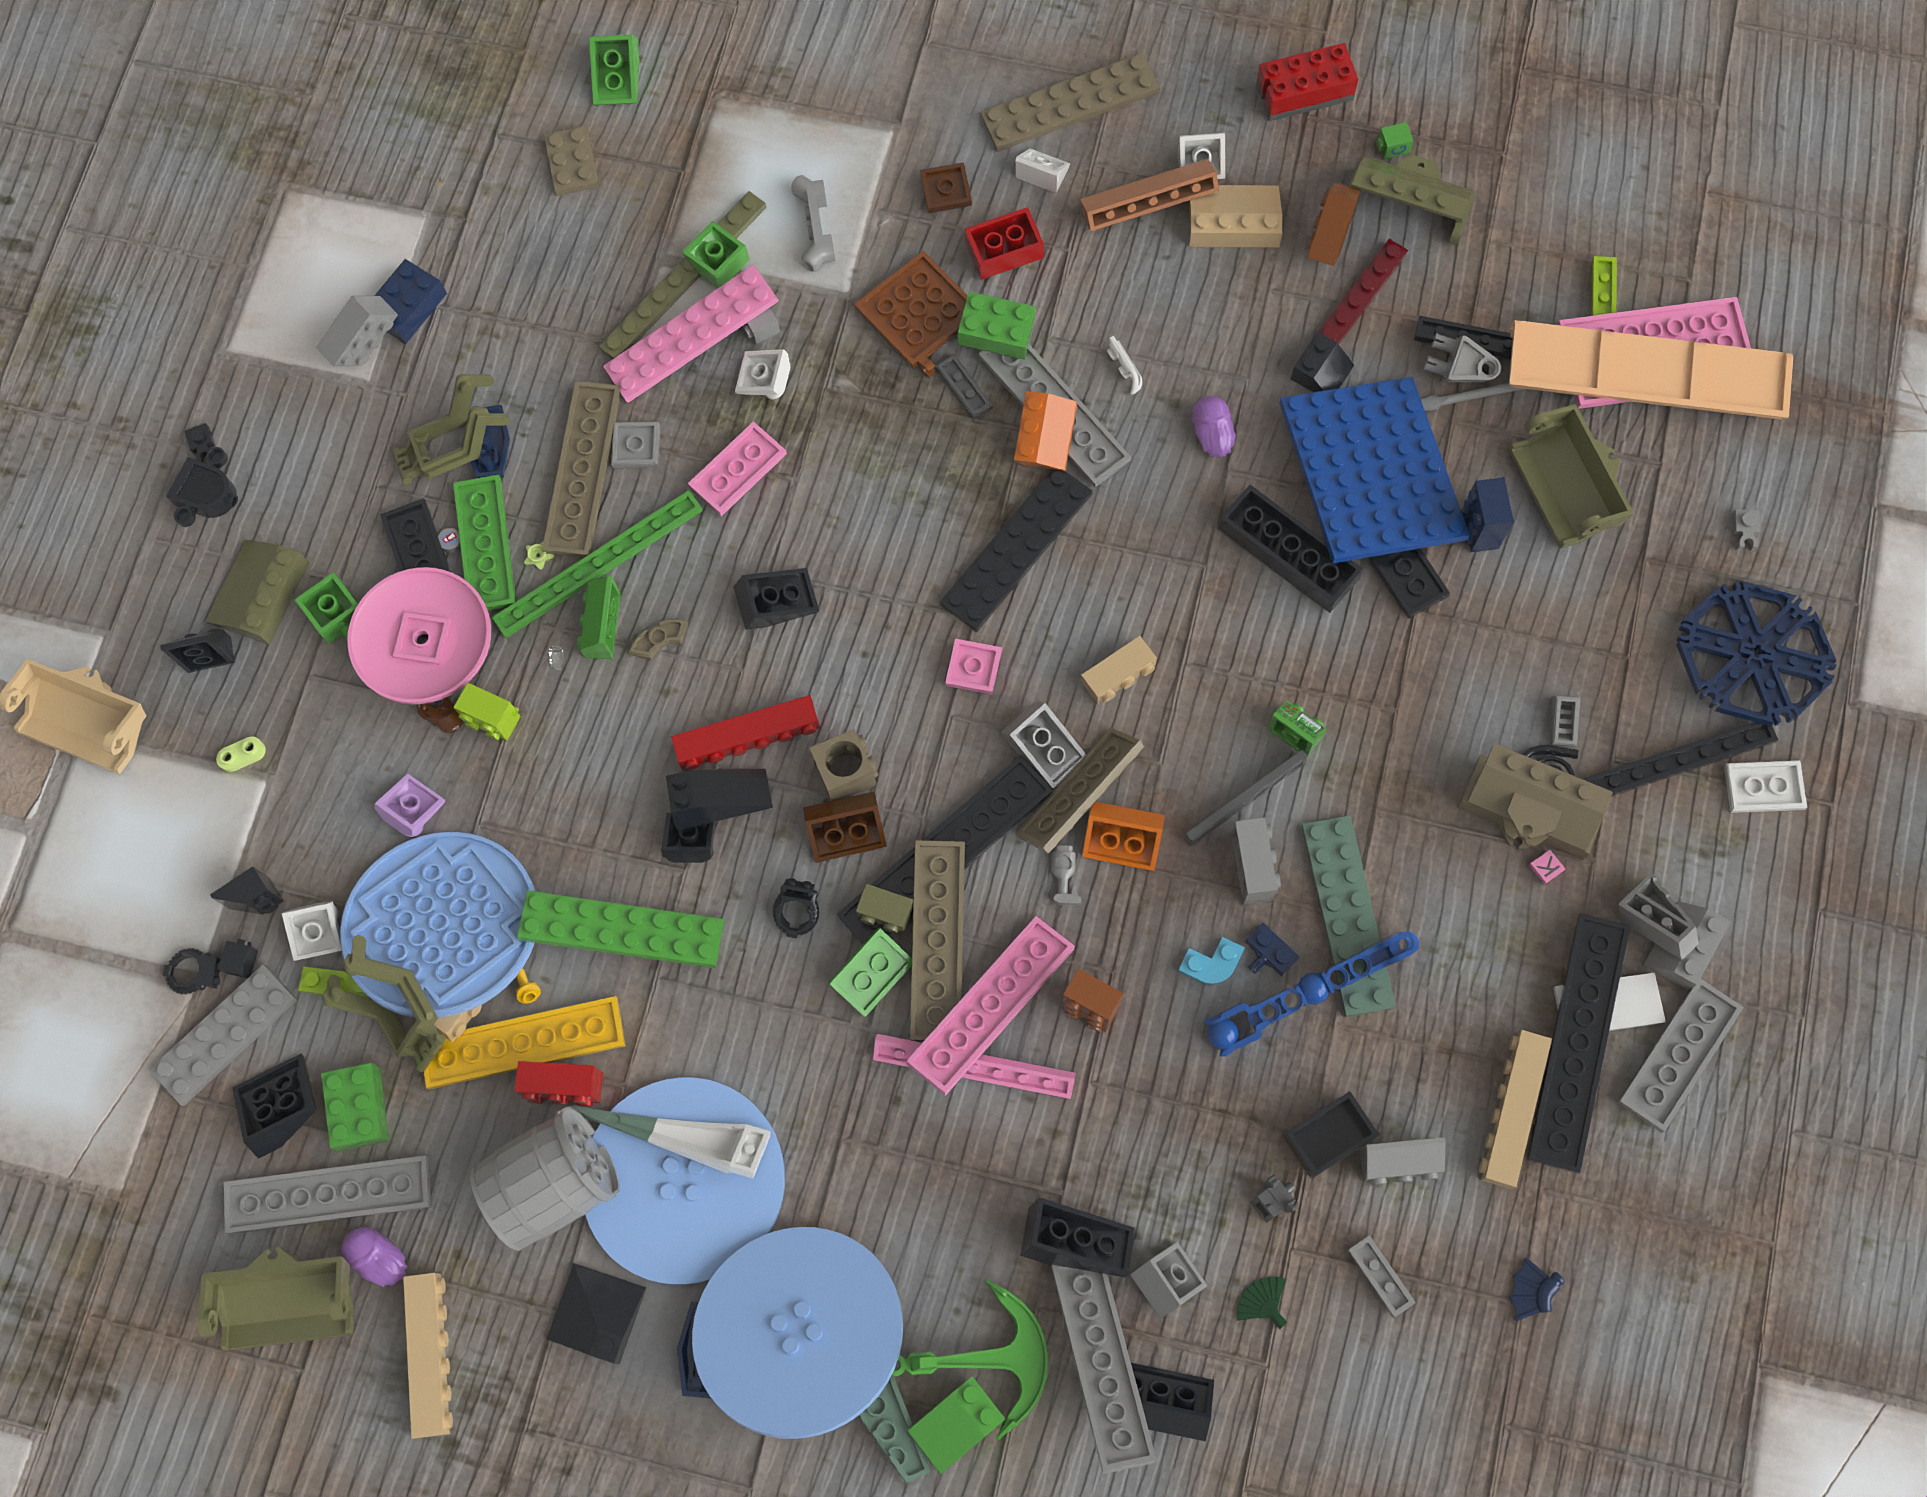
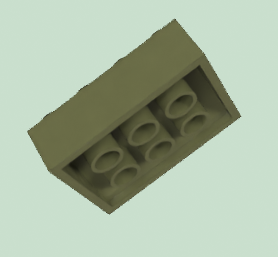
M245 540L205 622L270 645L309 562L300 552L281 545Z

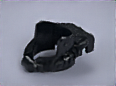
M794 878L786 879L780 887V894L773 904L774 921L780 930L782 929L783 932L787 933V937L797 939L798 935L807 934L815 927L819 919L818 892L815 890V884H811L809 881L800 882ZM798 901L808 908L809 920L801 924L798 929L789 927L790 923L783 916L782 911L786 902Z
M183 949L176 953L175 956H172V960H169L168 965H164L163 976L167 977L166 981L169 988L181 995L196 992V990H204L206 987L217 989V985L220 984V970H218L221 959L212 957L209 952L203 953L199 949ZM196 958L199 964L197 976L188 983L178 984L173 976L174 967H177L184 959Z

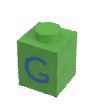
M1407 122L1381 128L1379 137L1376 139L1377 149L1379 152H1382L1384 159L1409 154L1413 144V138Z

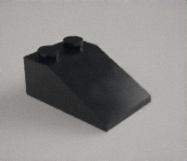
M807 568L742 575L733 586L745 630L765 628L819 612Z
M215 628L208 630L207 633L187 634L184 638L160 645L161 650L187 673L235 663L231 636L223 629Z

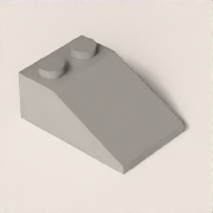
M1035 701L1000 732L1011 747L1023 757L1052 789H1055L1086 756L1085 752L1044 702Z

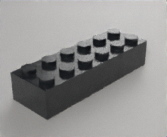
M1249 485L1220 518L1218 527L1220 531L1329 613L1333 611L1360 579L1363 571L1362 567L1352 560L1332 563L1323 538L1252 485Z

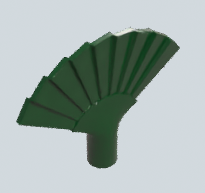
M1267 1277L1252 1283L1239 1300L1237 1321L1270 1318L1279 1329L1284 1327L1288 1322L1278 1312V1306L1285 1279Z

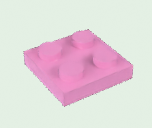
M955 639L945 685L992 695L1002 647Z

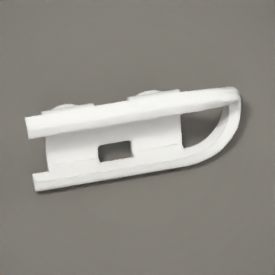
M1112 336L1109 338L1111 343L1107 352L1114 361L1117 359L1120 361L1121 366L1118 369L1125 379L1132 378L1130 394L1133 395L1141 389L1142 377L1120 341H1117Z

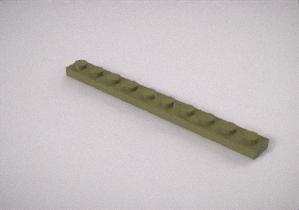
M748 191L717 225L737 239L767 208L766 203ZM686 257L599 345L603 353L614 359L635 345L697 281L701 275Z

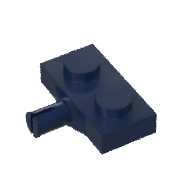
M1264 923L1245 941L1255 951L1257 956L1248 966L1250 971L1253 969L1252 972L1254 974L1264 965H1267L1283 976L1300 958Z

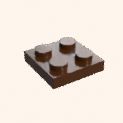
M964 162L920 170L928 213L972 206Z

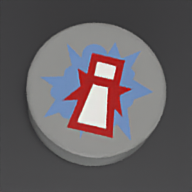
M446 528L439 533L438 538L445 552L452 553L460 549V537L456 529Z

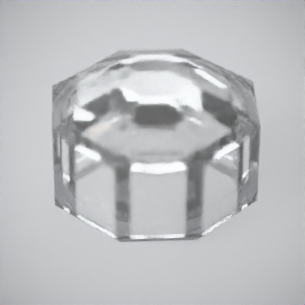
M550 646L548 650L547 661L552 670H562L564 667V653L560 646Z

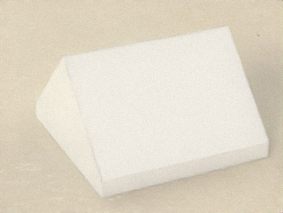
M1225 133L1179 136L1177 153L1179 168L1209 159L1217 172V179H1225Z
M1029 148L1016 158V178L1057 193L1070 163Z

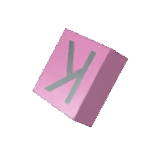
M1551 850L1529 864L1530 868L1544 885L1565 870Z

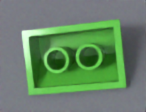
M605 576L588 583V589L584 591L583 604L585 605V613H582L580 617V626L583 629L582 636L579 635L577 640L578 650L581 651L584 658L613 659L621 593L612 576Z

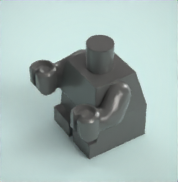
M1274 1174L1266 1180V1190L1250 1202L1266 1223L1281 1211L1292 1213L1299 1207V1204H1296V1200L1290 1195L1295 1191V1186L1291 1182L1283 1186Z

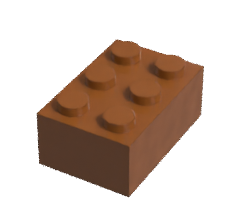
M1336 182L1332 188H1327L1320 204L1324 209L1320 210L1319 214H1317L1313 228L1317 230L1316 232L1313 231L1306 250H1309L1308 258L1332 266L1335 265L1361 190Z
M1078 968L1063 994L1062 1008L1066 1010L1065 1014L1074 1020L1081 1018L1088 1022L1087 1027L1098 1033L1101 1030L1107 1032L1121 1006L1123 993Z

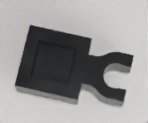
M207 423L184 431L190 450L193 454L197 453L196 460L203 463V459L210 448L216 446Z

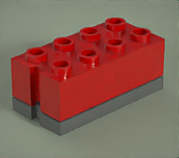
M1341 43L1259 64L1256 86L1261 99H1265L1264 109L1268 120L1273 121L1353 101L1359 79L1346 44Z

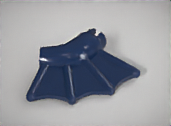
M1524 1258L1522 1269L1513 1275L1515 1288L1512 1295L1509 1296V1299L1512 1300L1516 1308L1514 1320L1519 1321L1539 1312H1552L1551 1301L1560 1290L1559 1287L1564 1284L1565 1280L1558 1272H1553L1549 1277L1532 1261Z

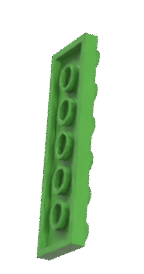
M493 475L453 482L464 579L475 588L488 611L509 607L516 602L501 477Z

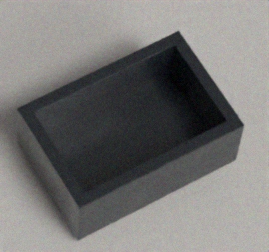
M1349 1091L1286 1131L1282 1136L1310 1179H1313L1379 1136V1133Z

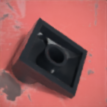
M667 813L661 848L662 857L673 863L707 862L714 854L715 822L677 830L672 813Z

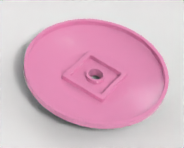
M437 568L407 569L383 579L361 599L352 615L348 630L347 642L350 660L361 680L378 695L404 704L431 703L457 692L479 671L490 647L491 620L481 596L474 587L460 576ZM422 634H427V642L418 644V637Z

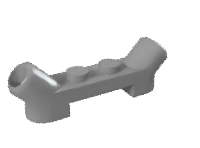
M800 175L793 180L791 190L793 195L809 204V206L805 207L806 219L811 220L812 226H807L809 240L814 239V242L802 255V263L808 270L816 272L824 262L835 261L831 234L822 235L819 208L827 207L823 180L811 181L805 176Z

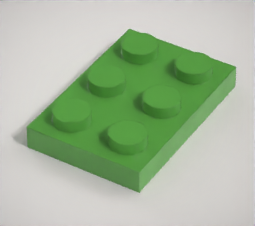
M878 927L830 979L828 984L862 1016L866 1017L912 966V958Z

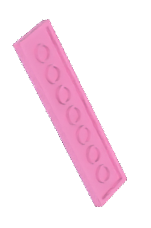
M753 264L606 363L603 367L614 384L620 385V393L629 403L776 304L779 300Z
M1035 916L908 1058L906 1064L946 1096L1071 954L1075 946Z

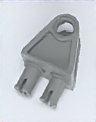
M1438 333L1433 338L1436 341L1432 342L1431 348L1449 352L1448 362L1428 355L1425 361L1427 363L1423 367V370L1443 375L1441 381L1445 383L1485 382L1496 378L1501 371L1498 359L1470 338L1461 336L1452 339ZM1483 364L1488 367L1487 375L1482 372Z

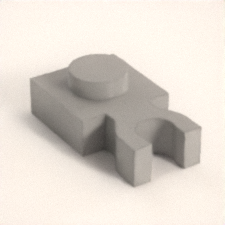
M1735 509L1733 512V534L1740 535V539L1737 542V550H1742L1745 547L1744 542H1748L1751 545L1750 550L1756 551L1758 540L1755 536H1758L1761 532L1760 510Z

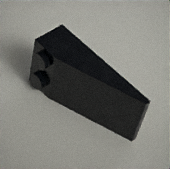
M766 769L688 770L666 776L671 813L677 830L773 808Z
M1039 1197L1028 1208L1020 1256L1045 1264L1126 1278L1129 1271L1135 1228Z

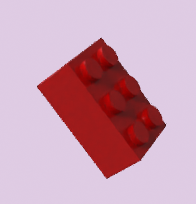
M1028 207L964 229L965 243L981 280L1044 258V243Z
M518 1061L514 1092L521 1095V1099L527 1100L528 1103L542 1104L543 1100L552 1101V1104L568 1105V1101L577 1103L578 1106L592 1107L593 1103H600L604 1073L594 1065Z

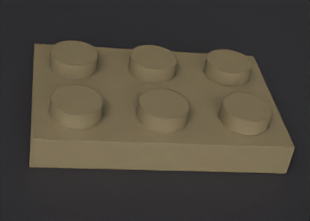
M587 126L544 135L557 196L600 187Z

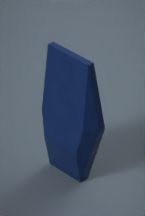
M502 405L485 407L489 413H504ZM507 425L486 426L480 456L478 459L470 462L476 478L493 475L504 477L510 444Z
M691 1302L677 1346L682 1396L711 1399L701 1382L694 1361L692 1330L699 1302Z

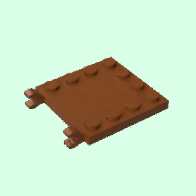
M922 251L857 301L854 306L913 369L919 365L923 373L930 378L936 371L933 369L935 365L928 357L958 334L968 295Z

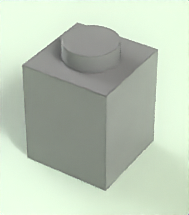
M770 308L743 326L749 339L752 337L756 344L780 333L778 321Z

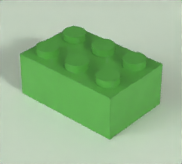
M969 291L958 330V345L1025 360L1035 321L1036 307Z
M373 1063L321 1073L330 1148L340 1152L388 1142L389 1136L380 1067Z

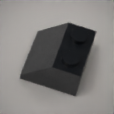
M1317 332L1295 364L1291 380L1313 393L1339 389L1353 369L1354 364L1337 342Z
M253 866L210 894L212 899L231 910L261 915L273 912L278 908V904L284 901L271 879Z

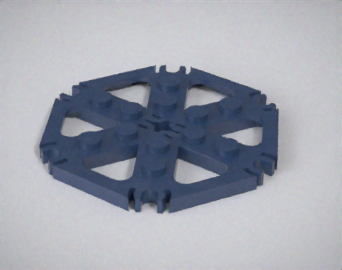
M1736 581L1732 585L1733 591L1728 590L1726 584H1723L1721 588L1718 586L1682 621L1679 627V631L1685 632L1687 636L1679 635L1676 646L1695 694L1704 689L1699 699L1702 700L1705 696H1710L1713 702L1709 705V708H1714L1720 703V706L1715 711L1768 726L1773 724L1775 726L1779 725L1781 722L1779 715L1785 717L1787 723H1790L1792 720L1794 721L1830 686L1834 679V675L1828 674L1826 670L1833 671L1836 668L1835 662L1837 660L1816 611L1808 617L1813 608L1810 606L1807 610L1800 609L1799 604L1803 599L1799 598L1794 603H1791L1797 595L1744 581L1738 583ZM1749 598L1772 602L1780 607V612L1762 630ZM1713 606H1720L1725 611L1733 633L1700 625L1699 619ZM1805 628L1810 632L1818 654L1814 655L1783 647L1782 645L1798 629ZM1754 648L1758 649L1760 654L1758 657H1755L1754 652H1752ZM1695 651H1700L1731 660L1713 678L1704 680L1699 675L1692 654ZM1779 672L1808 680L1812 685L1811 690L1798 703H1791ZM1750 676L1763 706L1759 712L1734 706L1729 700L1730 696Z

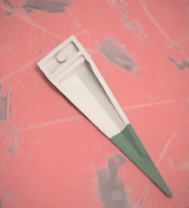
M575 1105L569 1106L578 1111L583 1117L724 1173L729 1174L732 1172L752 1179L755 1176L770 1139L771 1131L747 1124L661 1119Z

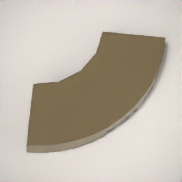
M663 620L649 629H645L634 640L628 653L632 656L653 660L656 653L663 647L672 644L682 645L689 624L688 620Z

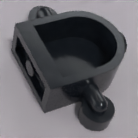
M213 447L207 452L206 458L209 464L187 457L166 496L175 506L179 507L174 512V519L182 527L191 526L195 522L196 514L207 518H216L226 514L237 504L236 488L224 472L220 470L228 461L227 454L220 447Z

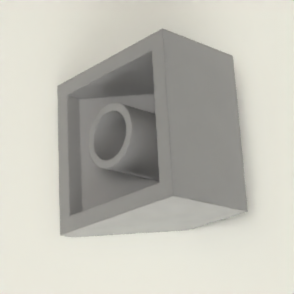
M1178 1242L1130 1274L1160 1319L1208 1286Z

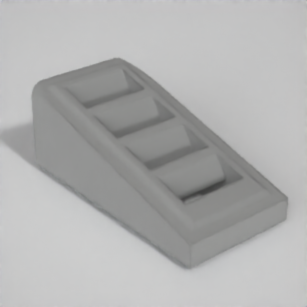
M1552 696L1551 744L1577 746L1580 711L1579 697ZM1561 705H1570V710L1560 709ZM1560 714L1570 715V719H1560ZM1559 723L1570 724V729L1559 728ZM1559 733L1570 734V739L1558 738Z

